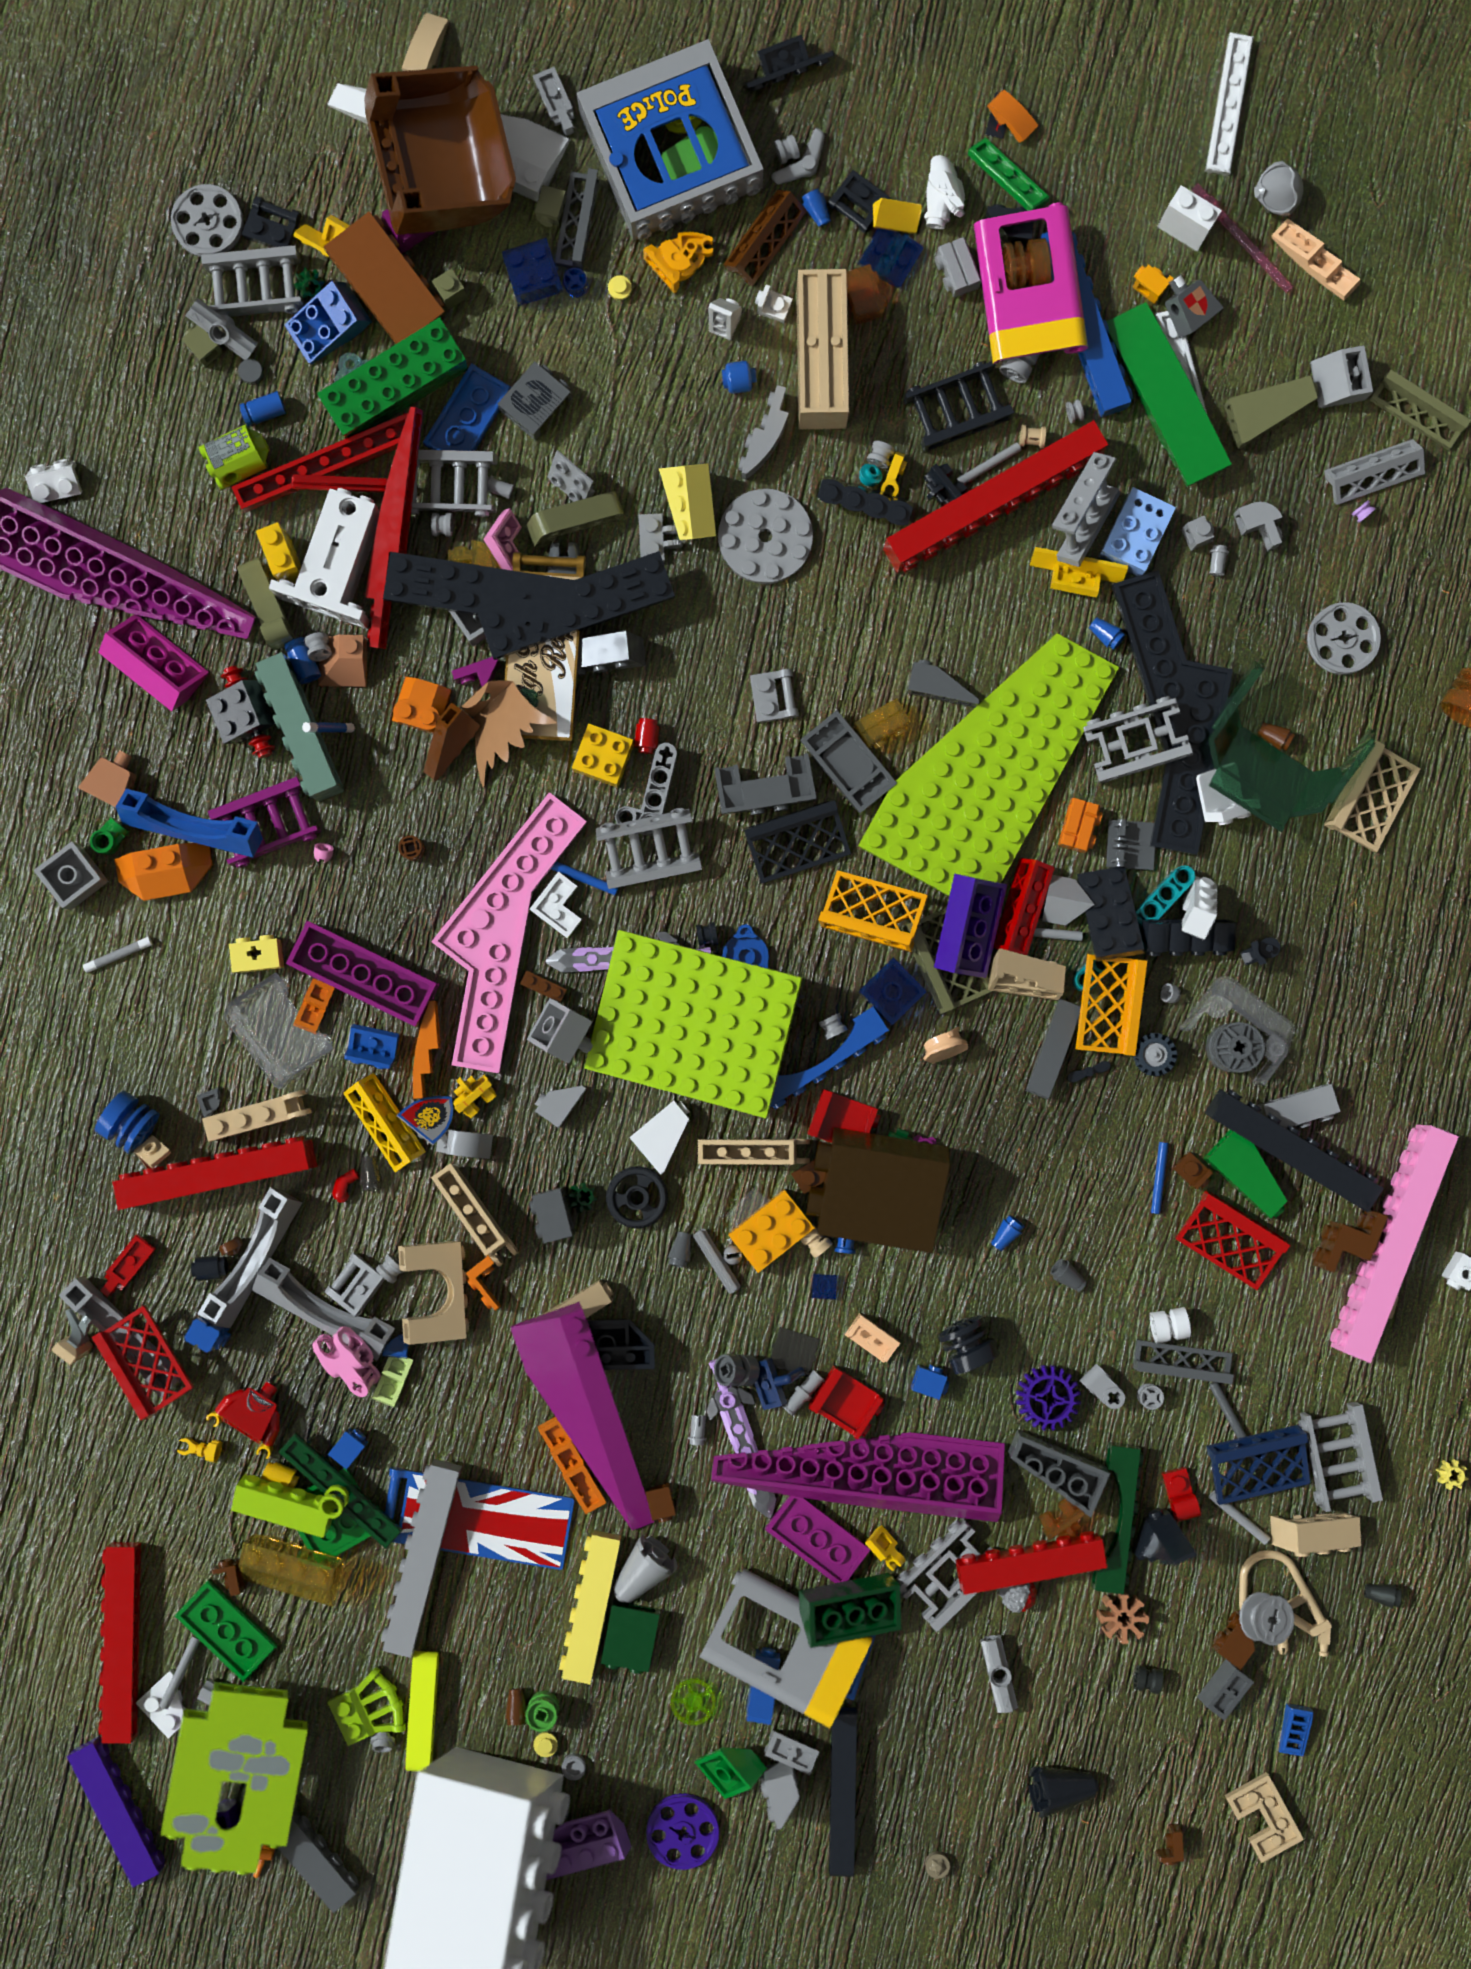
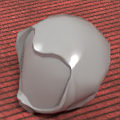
M1284 161L1275 162L1261 174L1256 187H1254L1255 198L1264 206L1266 213L1272 212L1285 217L1291 215L1300 204L1304 191L1303 181L1298 171Z

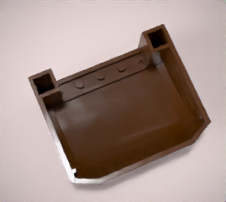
M478 66L371 73L364 97L365 115L392 228L396 235L443 231L478 225L496 217L510 204L516 181L495 89L489 80L486 81L480 74Z

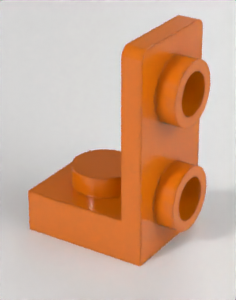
M487 1256L466 1273L468 1276L466 1280L473 1290L478 1289L483 1295L481 1300L485 1306L496 1311L501 1307L500 1303L479 1278L480 1274L484 1278L495 1269L492 1266L494 1264L493 1260Z

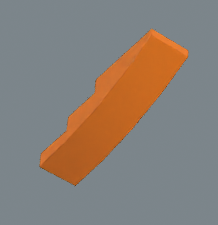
M429 1001L420 1026L413 1066V1099L426 1098L424 1074L434 1073L432 1049H441L437 1001Z
M554 1417L539 1425L538 1431L548 1445L550 1453L560 1468L564 1480L584 1513L588 1514L606 1504L607 1501L586 1461L557 1418Z

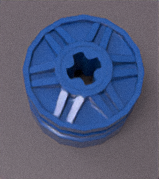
M122 1090L102 1112L96 1123L95 1132L108 1141L118 1135L116 1146L118 1148L124 1146V1152L132 1154L151 1135L158 1121L159 1112L154 1109L149 1111L147 1104H143L136 1110L139 1102L138 1098L126 1090Z

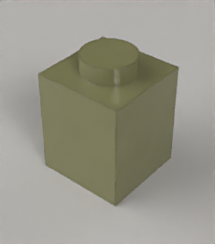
M542 185L535 209L536 219L540 224L546 227H552L553 225L560 227L566 202L565 191Z
M452 268L432 280L434 289L447 310L468 298L463 285Z
M198 325L188 329L182 338L186 346L205 368L223 353L220 347L210 339L208 333Z

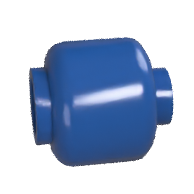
M747 361L727 363L725 369L722 370L724 389H728L731 394L749 392L752 389V383L757 382L755 368H750Z

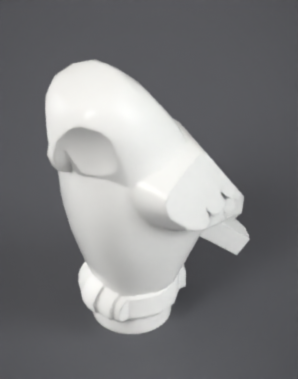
M936 155L931 159L926 194L928 211L924 217L927 220V227L938 230L945 229V224L950 220L951 212L958 217H962L965 214L963 210L965 193L962 181L957 178L952 162L942 155Z

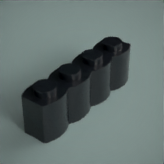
M825 476L822 479L817 495L825 503L841 504L844 508L851 511L863 510L864 513L873 518H886L896 525H908L914 504L906 498H891L890 495L883 491H869L865 486L857 483L846 484L845 481L835 476Z
M1182 919L1142 920L1141 938L1144 951H1147V955L1161 956L1162 952H1169L1170 955L1182 956L1184 952L1190 951L1192 955L1203 956L1205 952L1210 951L1215 955H1227V952L1235 951L1237 922L1229 919H1215L1204 940L1182 931Z

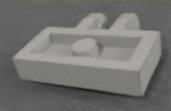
M662 514L639 515L641 557L659 551L663 562H665L664 549L683 547V543L680 540L664 541L663 534L678 533L675 525L663 527Z

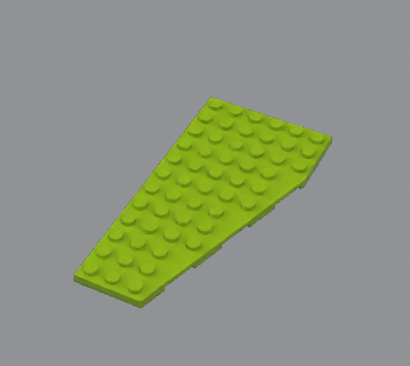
M1056 633L896 780L897 784L886 794L858 847L948 897L950 896L954 874L1001 883L1084 732L1083 727L1087 726V722L1091 720L1119 667Z

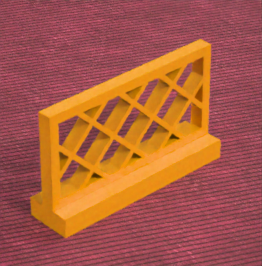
M837 870L823 912L821 911L818 921L823 928L912 952L914 938L928 895ZM841 878L850 880L854 886L843 893L838 888ZM867 885L872 886L876 894L863 899L859 889ZM856 891L861 901L849 907L844 897ZM888 892L896 893L899 900L886 906L882 895ZM879 897L884 907L871 913L867 903ZM911 898L921 900L919 907L909 912L904 903ZM842 899L846 909L839 913L831 912L832 903ZM902 904L907 914L894 920L889 910ZM864 905L869 915L862 919L854 918L851 911ZM887 912L891 922L884 926L878 925L874 917ZM910 918L913 925L910 933L900 931L897 924Z
M1087 954L1075 1049L1135 1056L1147 961L1139 958L1124 957L1102 960L1107 968L1097 976L1092 970L1095 955ZM1120 962L1128 963L1127 973L1119 978L1113 968ZM1108 972H1111L1117 981L1107 989L1100 979ZM1097 982L1104 992L1096 999H1093L1089 994L1090 987ZM1120 985L1124 989V996L1119 1001H1116L1110 992ZM1107 995L1114 1005L1103 1012L1097 1003ZM1094 1006L1101 1016L1090 1023L1086 1018L1087 1011ZM1117 1008L1121 1013V1020L1113 1025L1107 1016ZM1104 1019L1110 1026V1029L1100 1036L1094 1027ZM1092 1030L1098 1039L1091 1045H1083L1084 1035ZM1113 1032L1118 1037L1117 1048L1109 1047L1104 1041Z

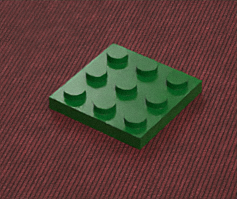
M342 1468L338 1470L360 1490L349 1469ZM315 1485L305 1489L307 1493L325 1495ZM344 1511L338 1517L332 1519L331 1527L324 1538L298 1531L317 1567L371 1536Z

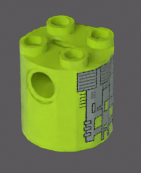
M246 424L198 447L204 460L208 459V464L205 466L212 478L215 477V481L221 491L268 469L266 459L270 451L269 446L262 434L250 429Z

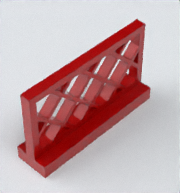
M1206 1189L1201 1196L1202 1199L1175 1237L1176 1240L1250 1287L1258 1290L1282 1253H1286L1291 1245L1280 1235ZM1203 1207L1212 1211L1214 1220L1200 1223L1198 1215ZM1216 1214L1220 1216L1222 1219H1217ZM1218 1223H1231L1234 1233L1220 1236ZM1215 1224L1217 1237L1203 1239L1201 1227ZM1198 1228L1200 1240L1190 1242L1184 1238L1189 1229ZM1250 1235L1253 1237L1254 1246L1240 1248L1238 1236ZM1235 1237L1237 1249L1224 1252L1221 1240ZM1256 1240H1258V1241L1261 1242L1262 1244H1261V1245H1257V1241H1256ZM1218 1241L1221 1253L1210 1255L1206 1252L1204 1243ZM1269 1247L1275 1251L1270 1260L1261 1261L1258 1249ZM1255 1250L1258 1262L1244 1265L1242 1253ZM1239 1254L1241 1265L1229 1267L1226 1265L1225 1256ZM1259 1266L1260 1275L1253 1282L1247 1278L1245 1269Z
M146 1305L141 1306L105 1331L99 1332L92 1337L140 1421L150 1419L158 1411L195 1388ZM143 1313L147 1320L145 1330L133 1328L135 1318ZM119 1328L126 1329L125 1343L117 1342L112 1333ZM132 1331L144 1333L141 1347L129 1345ZM148 1335L156 1336L159 1340L157 1351L146 1348ZM128 1348L140 1350L137 1364L130 1363L127 1360ZM144 1352L156 1354L153 1368L141 1365ZM161 1355L169 1357L171 1361L169 1371L158 1369ZM140 1369L152 1371L149 1385L140 1382L138 1378ZM156 1373L168 1375L165 1388L154 1386ZM173 1376L181 1378L186 1387L180 1391L170 1390ZM152 1390L164 1392L162 1402L157 1406L151 1400Z

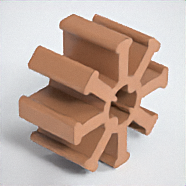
M1125 1590L1124 1595L1118 1594V1604L1116 1605L1108 1594L1102 1597V1602L1106 1607L1109 1606L1111 1611H1100L1097 1609L1099 1621L1102 1624L1108 1622L1105 1626L1101 1627L1106 1636L1112 1639V1635L1118 1630L1116 1637L1121 1644L1129 1643L1127 1640V1629H1131L1137 1639L1144 1635L1141 1628L1136 1626L1134 1622L1149 1623L1147 1613L1144 1610L1137 1611L1140 1607H1144L1142 1601L1134 1594L1133 1598L1127 1603L1129 1596ZM1125 1612L1127 1617H1123L1124 1620L1120 1621L1118 1616L1122 1617L1121 1613Z

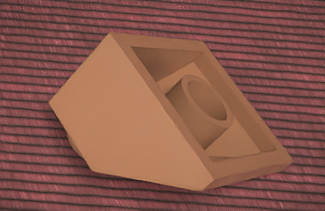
M335 635L328 637L329 643L327 645L331 648L332 655L325 660L319 661L321 677L319 678L318 686L366 687L368 640L363 635Z

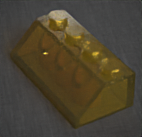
M254 1533L243 1542L239 1568L244 1581L333 1607L335 1605L344 1559Z

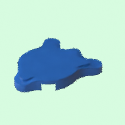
M741 925L737 933L725 944L722 956L769 969V950L767 945L754 933L750 925Z

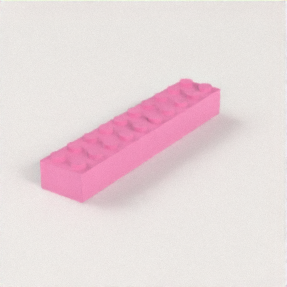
M1416 1125L1415 1128L1411 1129L1408 1136V1141L1410 1142L1407 1150H1404L1400 1156L1399 1163L1401 1165L1399 1171L1395 1172L1391 1179L1392 1189L1390 1194L1385 1196L1382 1203L1384 1208L1382 1214L1388 1216L1371 1261H1361L1357 1267L1356 1274L1358 1276L1356 1282L1348 1290L1349 1300L1347 1305L1343 1306L1340 1311L1338 1328H1335L1331 1334V1347L1366 1362H1372L1458 1136L1428 1125Z

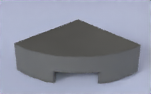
M220 1087L196 1096L204 1118L213 1115L219 1108L222 1099Z

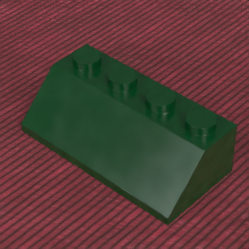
M889 1573L799 1590L800 1616L810 1648L901 1630L900 1584Z

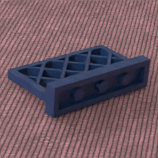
M1298 1425L1207 1445V1454L1211 1458L1217 1503L1222 1505L1310 1484L1305 1443H1308L1307 1433ZM1298 1446L1299 1452L1294 1459L1286 1455L1291 1447ZM1274 1451L1278 1455L1271 1465L1263 1461L1268 1452ZM1253 1457L1256 1460L1248 1470L1240 1466L1245 1458ZM1283 1458L1291 1462L1284 1473L1276 1469ZM1231 1463L1232 1466L1226 1475L1219 1472L1218 1464ZM1260 1463L1268 1467L1261 1479L1253 1474ZM1297 1466L1302 1470V1478L1292 1480L1289 1476ZM1237 1469L1245 1472V1475L1237 1484L1230 1478ZM1273 1471L1281 1476L1276 1484L1269 1485L1266 1483ZM1250 1477L1258 1481L1254 1489L1246 1490L1243 1488ZM1227 1482L1235 1486L1230 1495L1223 1496L1222 1489Z

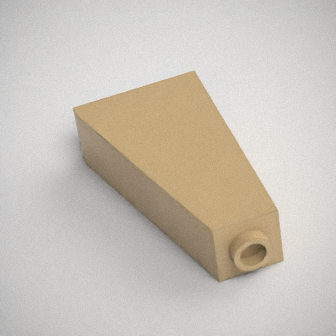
M600 1279L543 1314L580 1301L587 1318L611 1303L613 1300L611 1296L614 1293L607 1282L603 1284Z

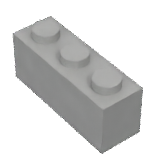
M1324 1084L1258 1104L1262 1108L1261 1114L1267 1117L1270 1113L1282 1120L1279 1125L1287 1128L1288 1125L1297 1126V1129L1312 1125V1120L1319 1118L1320 1122L1334 1118L1333 1114L1340 1112L1332 1084Z

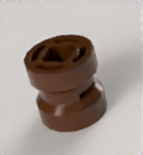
M408 835L400 840L398 850L407 860L417 861L424 856L425 846L417 837Z

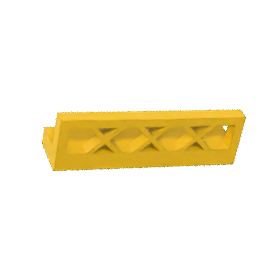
M375 1073L357 1081L343 1093L394 1172L399 1171L408 1163L426 1153L411 1128L397 1117L400 1111ZM355 1090H356V1091L358 1092V1094L360 1095V1097H361V1102L358 1101V1099H357L356 1096L354 1095L353 1092H354ZM368 1112L373 1115L374 1122L369 1118ZM381 1132H384V1134L387 1137V1141H384V1139L381 1136ZM394 1152H397L402 1159L401 1163L394 1156Z

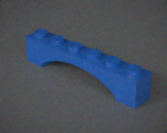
M125 789L116 805L117 812L124 825L252 858L263 840L258 822L236 816L234 820L228 821L194 817L164 806L151 799L146 793Z
M874 1007L869 1008L852 1019L854 1026L850 1034L830 1057L808 1070L791 1075L778 1076L771 1107L776 1110L787 1103L784 1098L790 1094H793L794 1097L806 1090L804 1085L810 1081H813L814 1084L826 1077L824 1072L830 1068H833L834 1071L846 1064L844 1059L850 1055L856 1058L866 1051L864 1046L870 1042L876 1045L886 1038L884 1033L889 1030Z

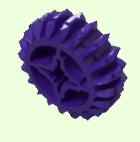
M1041 1365V1373H1038L1036 1368H1032L1034 1376L1030 1377L1029 1374L1025 1373L1024 1377L1028 1380L1027 1383L1023 1381L1018 1383L1024 1388V1390H1016V1394L1023 1397L1016 1400L1017 1405H1024L1018 1410L1019 1413H1027L1024 1420L1029 1422L1033 1419L1032 1426L1035 1428L1041 1422V1429L1044 1431L1047 1429L1048 1423L1051 1430H1056L1055 1423L1057 1422L1062 1428L1065 1427L1063 1419L1066 1418L1071 1422L1073 1419L1069 1416V1413H1078V1410L1073 1408V1405L1081 1404L1080 1400L1074 1399V1397L1081 1395V1392L1079 1390H1072L1078 1386V1383L1076 1381L1069 1382L1072 1379L1070 1373L1063 1377L1065 1372L1063 1368H1059L1057 1373H1055L1056 1368L1054 1365H1050L1049 1372H1047L1045 1365ZM1047 1379L1041 1390L1031 1391L1038 1382ZM1055 1380L1063 1383L1067 1397L1055 1392ZM1048 1392L1055 1397L1052 1401L1049 1400V1403L1042 1398ZM1029 1398L1041 1402L1042 1416L1032 1410ZM1065 1404L1061 1411L1049 1416L1056 1405Z

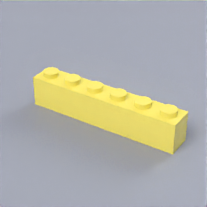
M593 1530L592 1537L587 1536L584 1551H588L587 1561L582 1560L579 1574L583 1575L582 1584H577L574 1598L578 1599L577 1608L572 1607L569 1622L573 1623L572 1632L567 1631L564 1646L568 1647L567 1656L562 1655L559 1670H563L562 1679L591 1684L621 1535Z

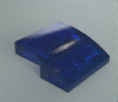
M878 228L857 264L881 280L900 288L924 247L906 234L901 235L893 230Z

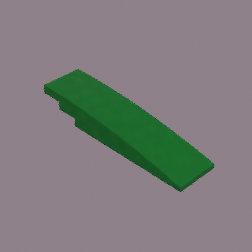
M1147 302L1106 321L1109 328L1108 336L1111 342L1115 344L1117 354L1163 449L1167 450L1175 469L1178 468L1186 487L1192 486L1229 468L1232 464Z

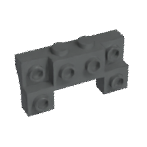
M805 753L802 756L785 757L787 774L741 782L738 764L733 765V767L714 768L722 815L750 812L751 816L764 814L766 809L774 808V812L788 810V806L792 804L816 801L809 753Z

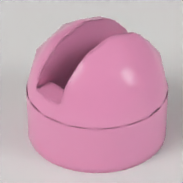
M326 843L315 844V859L318 862L320 859L324 860V863L328 862L333 856V846Z

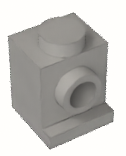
M1205 516L1188 522L1181 530L1191 551L1211 543L1214 538L1213 525L1209 520H1206Z

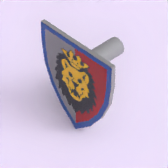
M433 1096L414 1101L399 1112L397 1117L417 1132L419 1138L425 1139L431 1145H434L446 1133L452 1121V1097Z

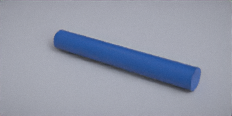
M555 862L551 867V870L560 872L614 896L618 891L619 887L608 889L607 882L562 863Z
M1159 1142L1151 1207V1213L1154 1214L1161 1213L1169 1143Z

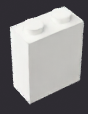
M1181 185L1169 203L1158 228L1198 251L1222 210Z

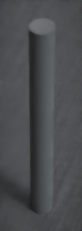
M1210 1383L1209 1387L1237 1439L1246 1437L1247 1435L1219 1383ZM1248 1457L1252 1465L1256 1459H1254L1253 1457ZM1260 1463L1256 1470L1263 1467L1262 1463Z

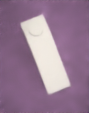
M719 298L711 302L708 307L709 332L731 340L742 315V307L732 299L727 298L724 300Z

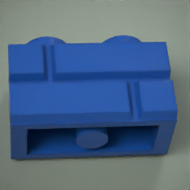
M199 1317L192 1322L185 1335V1341L194 1346L198 1345V1348L205 1352L212 1351L213 1349L219 1350L230 1339L231 1334L228 1333L230 1328L214 1326L203 1317Z

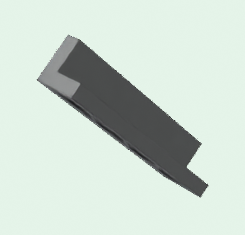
M588 168V174L571 172L555 258V265L583 270L599 183L597 169ZM575 180L586 182L585 190L580 194L574 188ZM579 201L582 205L581 212L574 217L570 207ZM575 224L578 228L576 237L570 240L566 234V229ZM571 246L573 249L572 261L561 259L562 252Z
M1136 1339L1132 1367L1136 1371L1225 1384H1233L1234 1376L1230 1373L1232 1353ZM1141 1347H1151L1156 1355L1150 1360L1140 1359ZM1156 1348H1163V1350L1158 1352ZM1168 1350H1175L1180 1357L1172 1364L1167 1363L1162 1357ZM1180 1351H1184V1352H1187V1353H1185L1184 1355H1182V1354L1180 1353ZM1192 1353H1198L1204 1360L1196 1367L1190 1366L1186 1361V1358ZM1203 1354L1211 1356L1206 1359ZM1217 1356L1225 1357L1224 1371L1214 1370L1209 1362ZM1160 1358L1162 1362H1157L1155 1360ZM1182 1361L1185 1363V1365H1178ZM1207 1364V1366H1208L1210 1369H1206V1368H1202V1367Z

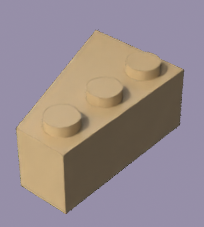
M999 948L990 965L988 990L1059 1000L1064 993L1066 966L1059 965L1057 962L1045 961Z
M1348 1513L1316 1514V1517L1302 1518V1515H1293V1519L1290 1520L1280 1518L1278 1515L1270 1516L1272 1545L1294 1552L1295 1556L1307 1557L1310 1556L1311 1552L1330 1554L1331 1550L1336 1549L1340 1552H1349L1352 1547H1361L1360 1517Z

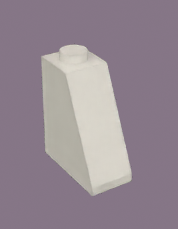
M675 1100L672 1101L630 1137L660 1174L665 1171L689 1121L687 1114L690 1111L681 1101L678 1104Z

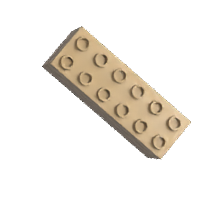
M846 269L798 270L796 296L799 429H846L849 414Z

